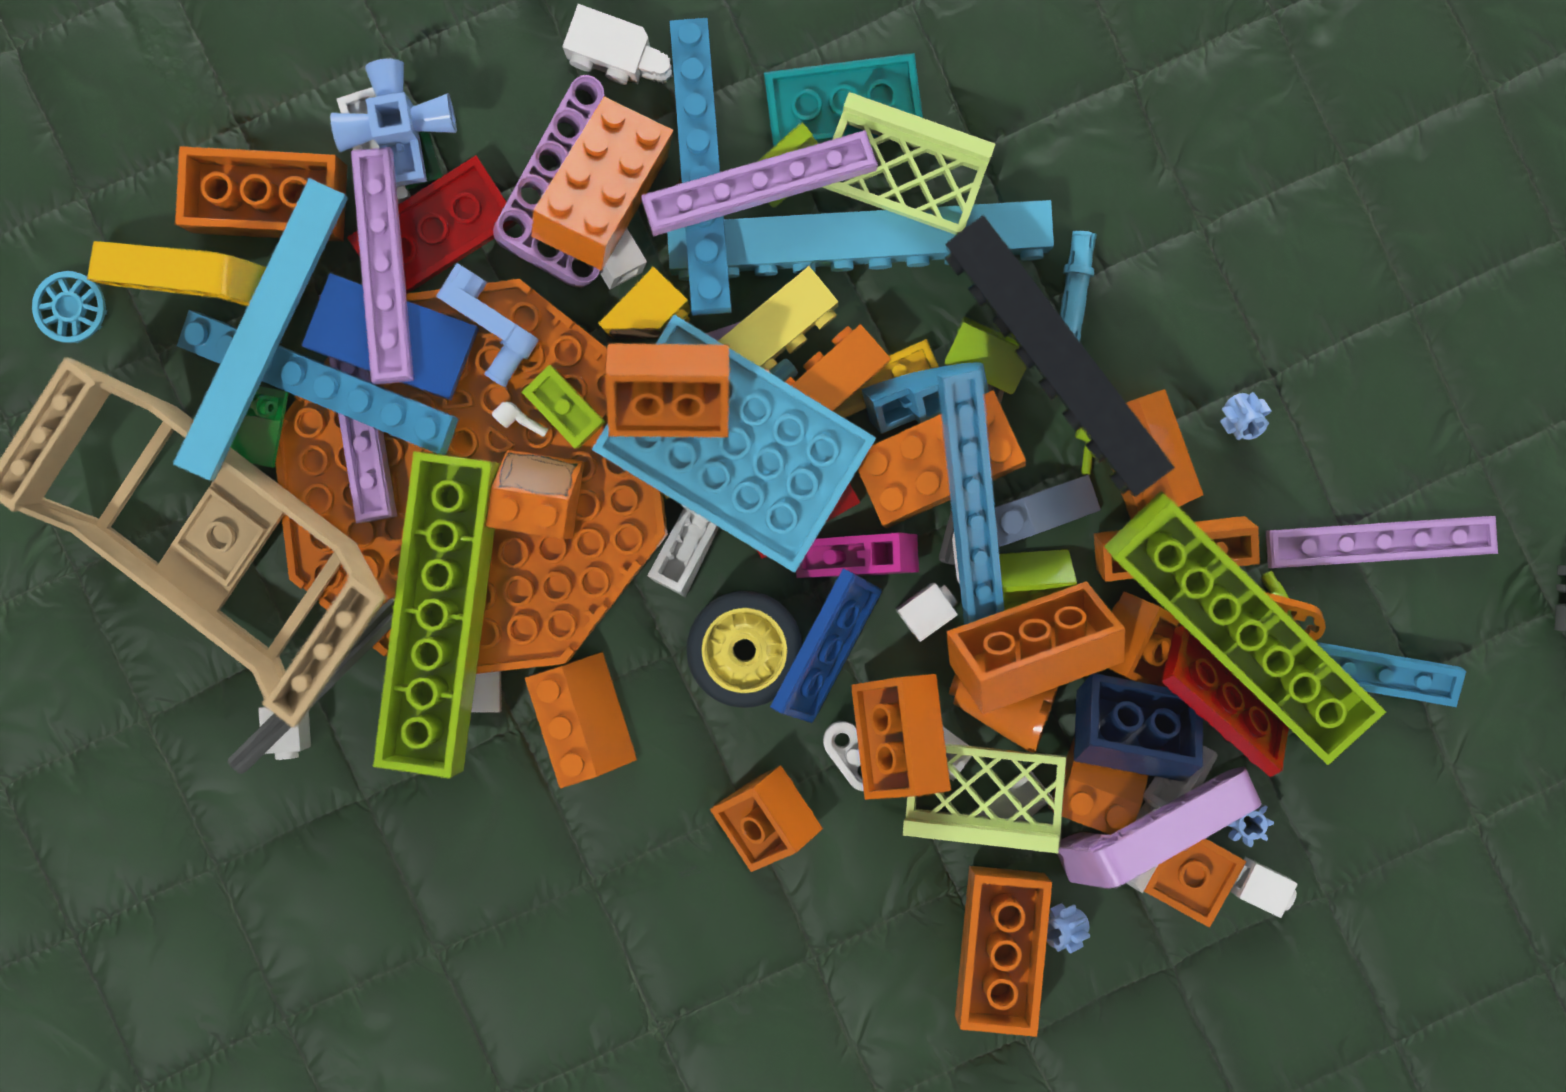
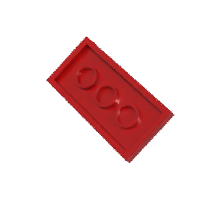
M477 155L398 204L406 294L495 239L493 229L507 202ZM515 221L504 222V232L518 223ZM356 231L347 238L360 257L358 231Z
M1183 625L1174 629L1162 682L1172 693L1187 703L1199 717L1204 718L1221 733L1225 740L1231 742L1248 757L1251 763L1257 765L1269 777L1282 772L1289 727Z

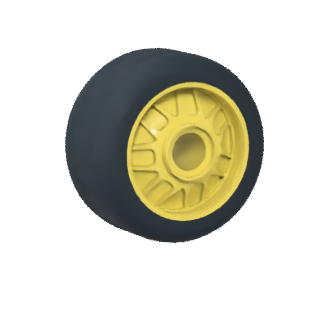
M754 591L731 592L710 602L694 620L687 639L688 665L697 684L713 699L733 707L748 708L760 706L773 701L802 647L801 634L791 613L774 598ZM741 639L752 641L756 647L755 655L749 660L737 658L733 651L734 644Z

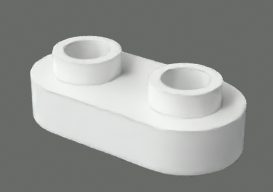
M847 721L834 722L826 729L823 736L825 750L848 782L855 789L864 791L862 776L857 773V769L861 764L856 727ZM840 733H845L849 736V742L845 746H838L835 743V737Z

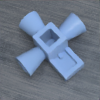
M398 59L372 61L365 66V70L376 97L366 98L368 114L331 113V127L337 148L340 152H343L368 141L375 140L379 148L391 147L393 150L396 187L427 182L419 131L457 132L451 98L447 93L414 106L406 93L403 92L404 62Z

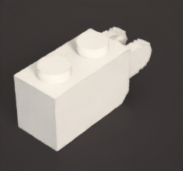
M581 4L577 5L562 46L572 66L590 72L592 68L606 73L605 76L608 79L622 85H626L628 81L638 84L641 77L651 81L656 80L658 83L662 82L663 84V82L667 83L670 77L673 76L672 65H670L671 59L668 58V54L665 55L664 52L660 53L659 50L650 47L648 36L643 27Z

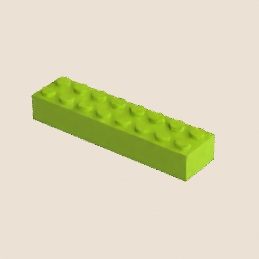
M421 452L413 453L373 767L452 778L464 771L495 528L485 527L491 486L501 463Z
M1162 491L1104 546L1126 571L1327 765L1335 760L1386 713L1350 675Z

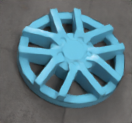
M62 271L47 277L36 289L32 301V313L39 329L48 337L64 343H79L91 337L97 330L102 328V322L108 311L106 310L105 298L100 286L93 281L87 280V276L73 271ZM66 278H74L78 280L75 282L72 288H70L66 281ZM56 281L59 282L63 291L59 294L51 287ZM87 283L91 288L81 297L79 293ZM47 292L53 301L41 304L42 296ZM95 296L98 307L88 305ZM52 309L54 315L43 319L41 311ZM87 310L97 312L94 322L85 318ZM58 322L57 334L50 330L48 325ZM81 322L90 326L83 333H81ZM68 323H72L73 336L66 337Z

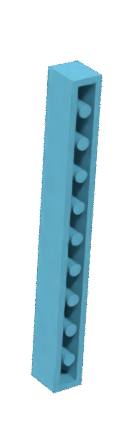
M1051 200L973 205L966 227L984 215L1014 255H1020L1021 260L1044 258L1043 253H1048L1054 247ZM960 206L937 207L943 219L956 224L959 223L962 215ZM931 209L926 211V213L933 215ZM887 210L724 219L729 278L739 277V271H755L756 276H772L778 274L777 269L793 268L794 274H800L808 266L814 272H816V267L831 266V271L834 272L850 271L854 269L856 264H869V269H887L892 267V262L906 261L907 267H923L930 265V260L945 259L944 257L949 254L945 244L956 236ZM683 227L667 232L669 268L672 275H679V280L689 281L686 230Z

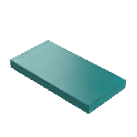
M915 53L764 72L773 147L801 122L809 129L818 143L833 140L849 92L923 118ZM847 125L843 137L863 130ZM871 133L873 138L879 137L878 135Z

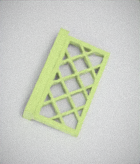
M849 92L833 139L843 137L847 125L865 130L872 151L880 166L877 167V171L854 177L843 183L837 182L826 185L822 188L954 235L964 230L995 144ZM871 133L878 135L879 137L874 139ZM888 140L898 142L904 155L885 163L877 145ZM908 146L915 148V150L910 152ZM923 153L935 155L941 168L922 176L914 158ZM944 159L949 160L952 163L946 164ZM908 161L916 179L897 187L889 169ZM962 165L977 170L974 182L958 189L950 172ZM883 172L891 190L879 196L870 193L864 180ZM944 174L952 192L933 200L925 182ZM856 184H859V186H860L861 189H858V188H855V187H852V186H853V185H856ZM919 185L928 203L916 209L906 206L900 193ZM970 191L965 203L962 195ZM895 196L897 202L889 200V198ZM956 198L962 210L959 223L956 224L943 219L937 206ZM931 209L933 215L926 213V211Z
M945 744L946 753L956 754L950 760L947 758L948 769L962 786L947 798L942 792L935 793L941 803L933 810L916 809V796L907 797L903 836L1058 853L1061 843L1066 756ZM962 755L973 756L982 766V769L968 781L953 765ZM982 757L994 759L987 764ZM1001 759L1012 760L1021 771L1020 774L1006 785L991 769ZM1021 761L1033 763L1026 768ZM1040 763L1056 764V780L1044 789L1030 771ZM987 772L999 786L1000 790L984 802L971 784ZM1025 776L1039 794L1023 806L1009 788ZM1056 787L1054 801L1048 793ZM965 789L979 804V807L970 815L960 814L950 802ZM1003 793L1018 809L1008 819L998 818L989 807ZM1041 798H1044L1054 809L1053 824L1036 822L1027 810ZM945 806L950 812H941L939 810ZM984 810L989 817L977 815ZM1023 815L1027 819V821L1016 819L1019 816Z

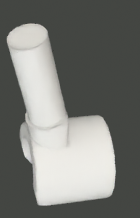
M512 402L501 403L492 413V416L506 428L516 420L542 437H545L549 430L528 418Z

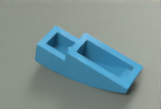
M981 362L930 368L885 380L861 389L869 421L882 434L913 420L920 424L940 415L941 405L937 374L972 365L979 367L982 372L983 392L986 394L989 392L984 365Z

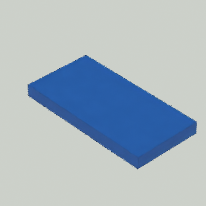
M329 273L302 346L308 350L371 372L363 285ZM407 301L414 381L400 383L452 401L479 329L475 325Z
M844 568L842 569L770 706L772 709L784 715L810 723L814 722L882 593L881 588Z

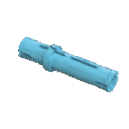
M1088 231L1072 232L1068 264L1064 265L1063 273L1066 274L1060 316L1079 341L1089 281L1091 277H1094L1095 270L1092 268V258L1097 234Z

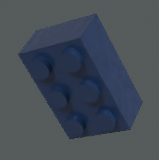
M1093 673L1076 690L1074 761L1185 782L1203 767V718L1199 717L1187 703L1172 693L1167 687Z

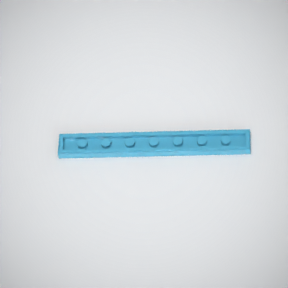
M310 178L308 179L173 465L207 480L215 481L347 202L348 197L345 194Z

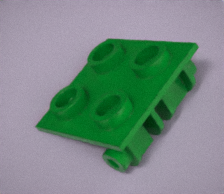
M259 386L231 445L234 451L250 463L275 467L289 392Z

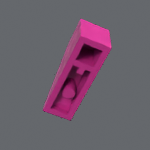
M887 533L815 539L797 568L796 577H836L840 575L843 568L857 576L919 572L917 534Z

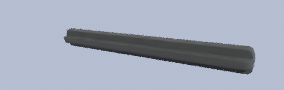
M395 598L389 599L375 613L313 705L391 629ZM273 714L228 758V764L239 774L246 772L291 726L276 714Z

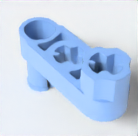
M457 263L436 296L502 339L500 342L503 344L501 350L484 374L496 383L506 387L522 359H528L540 339L478 300L477 298L487 282Z

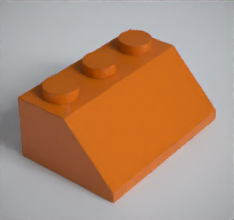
M608 344L605 379L609 436L728 437L729 345Z
M1163 389L1126 402L1175 467L1136 497L1132 496L1129 491L1122 494L1130 519L1139 513L1160 491L1178 507L1203 496L1204 494L1166 390Z
M603 652L525 677L560 789L598 777L637 760Z
M936 674L898 677L852 684L865 800L912 797L951 791Z

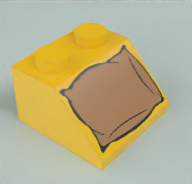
M653 267L599 322V325L611 339L660 338L673 315L689 323L691 319L688 317V314L691 312L688 300Z

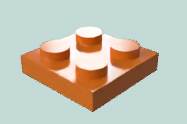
M1205 838L1160 863L1144 892L1210 928L1247 861Z

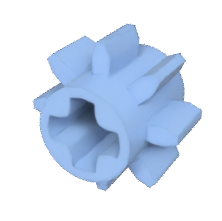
M1254 392L1249 395L1240 393L1232 396L1222 408L1226 417L1220 422L1228 434L1233 433L1237 440L1241 438L1250 440L1257 438L1266 430L1269 422L1265 416L1272 411L1265 400L1258 399Z
M1262 804L1256 810L1229 824L1228 826L1233 830L1229 833L1228 837L1233 841H1237L1243 836V842L1248 847H1252L1254 844L1253 840L1259 838L1267 841L1268 837L1265 834L1267 827L1274 825V821L1265 818L1263 815L1268 807ZM1246 816H1249V820L1252 823L1249 828H1246V824L1243 821Z
M1060 903L1050 908L1047 943L1051 947L1056 948L1057 952L1066 948L1070 954L1084 947L1082 941L1090 938L1087 916L1080 909H1077L1074 904L1065 908Z

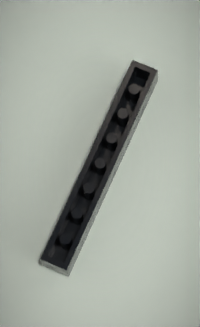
M984 215L945 244L946 250L949 252L944 257L946 262L957 276L963 272L973 284L967 288L973 298L981 307L986 303L996 314L991 319L995 327L1004 338L1011 334L1020 346L1015 350L1019 359L1027 369H1030L1032 366L1036 367L1043 377L1038 381L1041 388L1051 400H1054L1056 397L1061 400L1067 408L1062 412L1063 417L1075 432L1082 428L1090 439L1085 444L1098 463L1104 459L1114 471L1109 477L1122 494L1129 491L1132 496L1136 497L1175 468Z

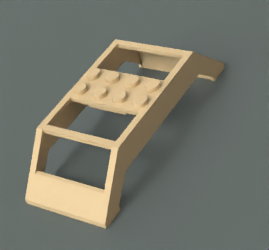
M64 358L0 459V502L12 512H22L74 534L252 671L265 698L262 704L291 727H297L386 599L357 543L230 447L222 464L223 467L217 474L215 481L207 489L159 563L111 526L173 431H177L186 438L194 419L166 401L71 358ZM110 393H113L149 410L163 422L98 519L44 498V496ZM286 514L331 548L334 553L268 648L220 610L280 520ZM343 565L349 575L347 578L348 582L292 664L285 671L280 654L338 569Z

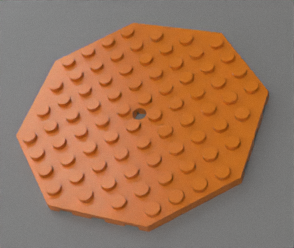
M514 279L487 283L477 299L540 339L528 359H522L508 381V385L503 387L484 374L503 346L500 343L502 341L501 338L439 299L436 295L440 289L406 294L408 302L475 325L479 329L452 401L400 382L376 384L459 418L447 454L444 456L502 463L506 451L511 450L584 462L573 539H561L495 528L476 674L566 664L668 535L663 493L592 450L608 423L605 379L607 347L522 280ZM329 357L324 362L327 365H330ZM548 365L553 366L606 422L579 449H575L522 393ZM295 395L296 400L284 415L275 464L278 484L357 543L386 598L379 607L380 609L389 599L395 598L413 453H436L384 432L397 517L356 523L338 413ZM512 402L528 418L549 430L545 437H542L516 420L506 428L492 416V413L501 403ZM285 514L282 518L289 580L300 589L308 591L334 551ZM343 565L338 569L318 599L319 604L327 611L348 582L347 578L349 575ZM391 629L373 646L384 657L388 655Z

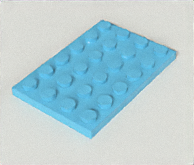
M676 315L672 316L656 343L723 345ZM729 348L728 437L609 436L607 423L592 450L795 573L876 438Z

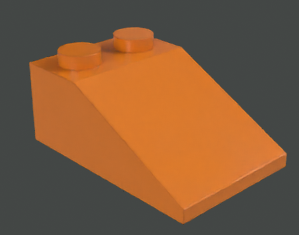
M1074 736L1066 757L1062 817L1111 835L1136 821L1142 805L1148 775L1074 761ZM1055 787V789H1054V791H1053V794H1052V797H1053V800H1054V801H1055V790H1056V787ZM1048 805V808L1054 812V809Z

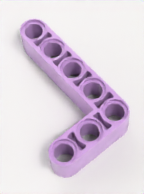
M590 75L577 77L570 85L493 229L494 238L502 248L574 288H583L589 285L599 275L600 270L587 264L590 271L589 276L580 277L572 270V261L578 259L556 249V255L552 258H547L540 254L537 246L539 240L531 237L533 210L537 204H529L524 201L521 196V190L532 188L538 192L541 199L603 99L604 88L601 82ZM578 90L587 91L591 95L593 103L590 105L580 103L575 96V92ZM562 122L570 124L575 130V137L567 138L562 136L558 131L557 124ZM542 155L552 156L557 162L558 169L555 171L545 170L539 162V157ZM506 221L517 222L522 228V236L518 238L509 237L503 230V223Z
M1246 767L1234 768L1214 777L1111 835L1082 832L1063 838L1057 855L1070 882L1103 888L1117 887L1259 808L1262 802Z

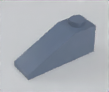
M1089 475L995 506L998 547L1100 511L1101 509Z

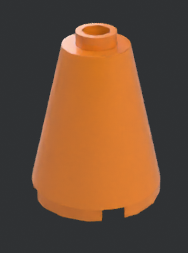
M956 674L952 681L949 695L955 696L954 705L1024 750L1035 753L1046 721H1048L1058 687L985 714L981 713Z

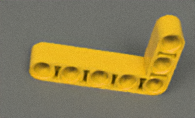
M94 241L87 280L116 287L214 297L248 306L266 267L233 256L213 252Z

